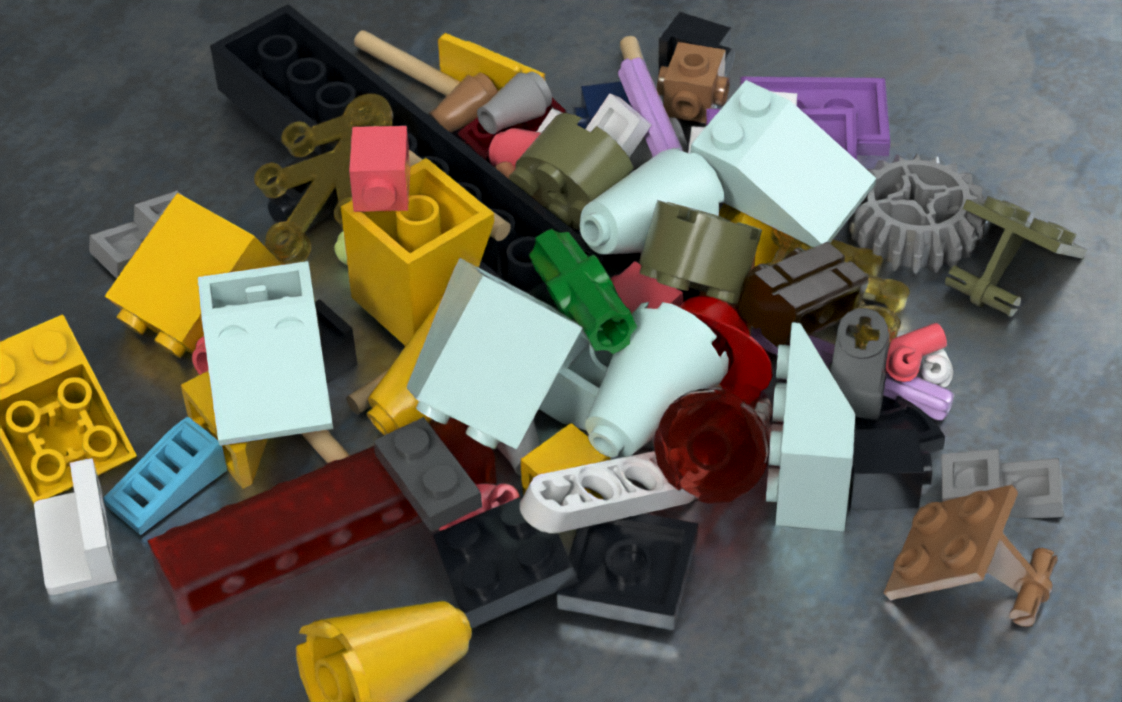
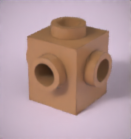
M678 42L669 67H661L657 80V92L659 95L664 96L663 105L668 117L706 123V109H716L717 105L724 106L726 104L730 86V78L725 77L726 50Z

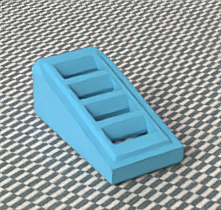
M186 417L170 429L103 498L105 506L139 535H142L227 471L223 447L219 446V442L215 437L190 417ZM175 466L181 469L177 474L171 470ZM156 480L165 486L161 491L152 485ZM137 494H140L149 502L144 508L132 499Z

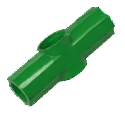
M550 229L536 237V244L529 257L559 311L583 327L581 332L595 351L605 350L614 354L630 344L632 332L637 328V325L629 308L618 297L611 279L595 255L587 257L569 232L559 233Z

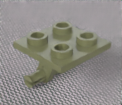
M987 196L984 204L967 199L962 209L1005 230L981 278L955 265L948 274L965 281L966 284L953 277H946L945 285L970 296V302L980 308L986 304L1006 314L1008 317H1012L1017 309L1000 301V299L1019 306L1021 297L996 285L1025 239L1055 253L1084 259L1088 249L1073 243L1077 236L1075 232L1048 221L1047 223L1035 217L1031 223L1028 221L1031 212L1011 202L1000 201L991 196Z

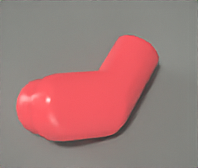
M933 323L891 339L885 371L889 377L898 382H907L914 379L919 373L923 356L946 348L947 339L942 327L938 323Z

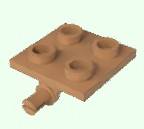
M1012 484L987 491L979 490L967 496L943 502H931L920 507L912 520V527L901 553L895 559L894 569L883 593L889 600L983 581L986 573L1017 592L1018 595L1009 613L1010 619L1015 618L1013 622L1019 626L1030 627L1035 623V617L1040 604L1046 602L1051 595L1053 584L1050 581V577L1058 557L1057 555L1053 556L1054 552L1047 548H1037L1033 551L1029 564L1003 534L1004 527L1018 494V491Z

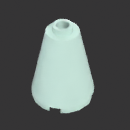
M671 148L658 153L583 208L580 216L582 238L593 251L599 254L642 253L657 200L679 204L719 216L718 203L724 202L725 198L722 185L715 170L703 156L696 152L686 153L681 151V148Z
M649 302L641 303L632 313L637 328L632 332L630 344L613 354L585 421L589 441L598 452L608 457L631 456L719 385L727 374L729 359L726 351L719 357L712 346L717 336L693 314L673 304L664 302L661 303L658 309L647 308Z

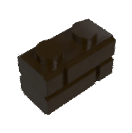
M829 242L806 251L802 248H797L791 251L783 261L769 267L764 263L759 264L748 273L743 282L744 292L738 305L739 315L755 329L761 328V334L775 347L790 345L792 323H801L807 335L810 336L840 322L848 312L857 309L869 284L868 275L852 261L846 263L845 256Z

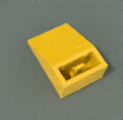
M63 314L0 341V450L33 505L38 500L56 497L74 488L70 467L72 462L93 458L99 477L137 459V455Z

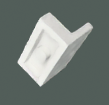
M93 458L70 463L74 493L42 499L34 503L44 582L49 595H57L117 581L104 497Z

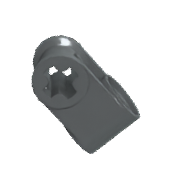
M857 308L848 312L841 319L837 331L833 359L828 369L855 412V417L878 421L885 388V366L890 342L888 326L884 318L878 312L868 308ZM862 324L871 325L873 335L879 337L878 341H868L866 349H857L855 339L849 336L850 332L858 333L862 328Z

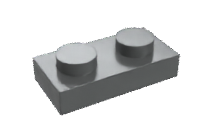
M424 417L373 441L375 456L431 532L482 507L480 490Z

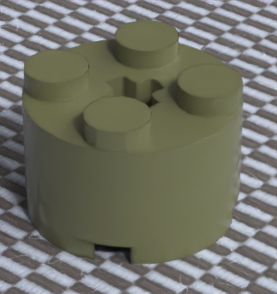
M562 113L554 117L517 160L515 170L510 174L509 179L528 195L533 196L537 202L566 225L580 230V216L583 208L629 175L634 168L628 155L608 133L598 126H595L589 132L577 125L582 119L581 117Z
M657 200L639 260V264H641L639 273L657 279L656 282L673 288L688 291L689 287L707 292L706 295L738 304L740 294L744 292L743 282L751 270L762 230L741 222L737 224L732 223L730 220L708 212Z

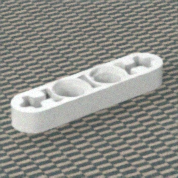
M667 448L544 473L534 477L520 502V512L523 518L538 530L547 533H561L675 507L694 501L708 477V469L704 462L692 452L682 448ZM628 479L635 480L636 482L642 484L647 490L638 488L637 486L633 485ZM584 488L594 490L606 500L592 496Z

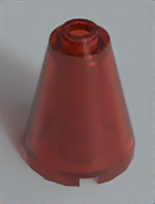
M739 384L694 390L673 401L664 412L653 441L657 464L669 484L678 491L681 489L698 497L697 501L707 504L731 502L748 493L761 479L769 459L773 408L768 396L753 385Z

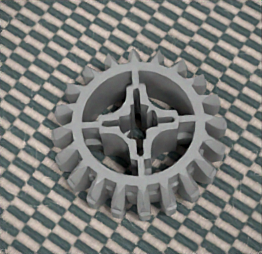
M896 154L891 164L878 160L874 169H867L876 178V184L848 219L851 240L858 242L860 253H872L875 264L885 261L891 262L894 272L901 266L911 267L915 275L920 268L928 267L937 274L942 264L953 267L957 265L961 258H970L975 246H978L980 239L983 238L986 223L985 219L962 209L967 199L983 204L985 202L983 200L982 187L973 183L972 174H959L957 163L944 166L940 164L938 156L931 161L921 160L918 154L915 155L913 160H904L900 155Z

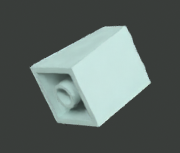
M460 258L453 270L406 388L419 401L416 409L431 419L447 424L451 416L469 425L465 433L474 440L493 449H496L500 441L517 449L583 327L551 305Z

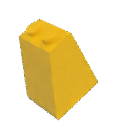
M427 158L410 167L408 211L354 212L352 200L342 205L341 213L351 298L406 346L438 301L443 298L458 260L461 258L479 268L495 221L494 213Z
M176 193L110 287L105 297L121 310L116 316L120 322L140 335H143L147 328L158 334L154 339L158 345L181 358L185 351L193 354L198 340L204 336L198 277L283 264L254 235L183 195Z

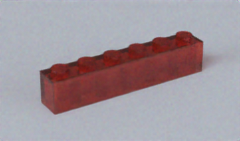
M451 416L447 424H442L433 419L428 422L475 485H497L494 452L490 447L474 440L465 433L469 425ZM374 446L346 458L331 461L324 467L293 480L281 482L271 489L243 501L226 505L214 513L183 526L173 527L164 534L147 541L157 577L182 625L414 526L423 522V520L375 456Z

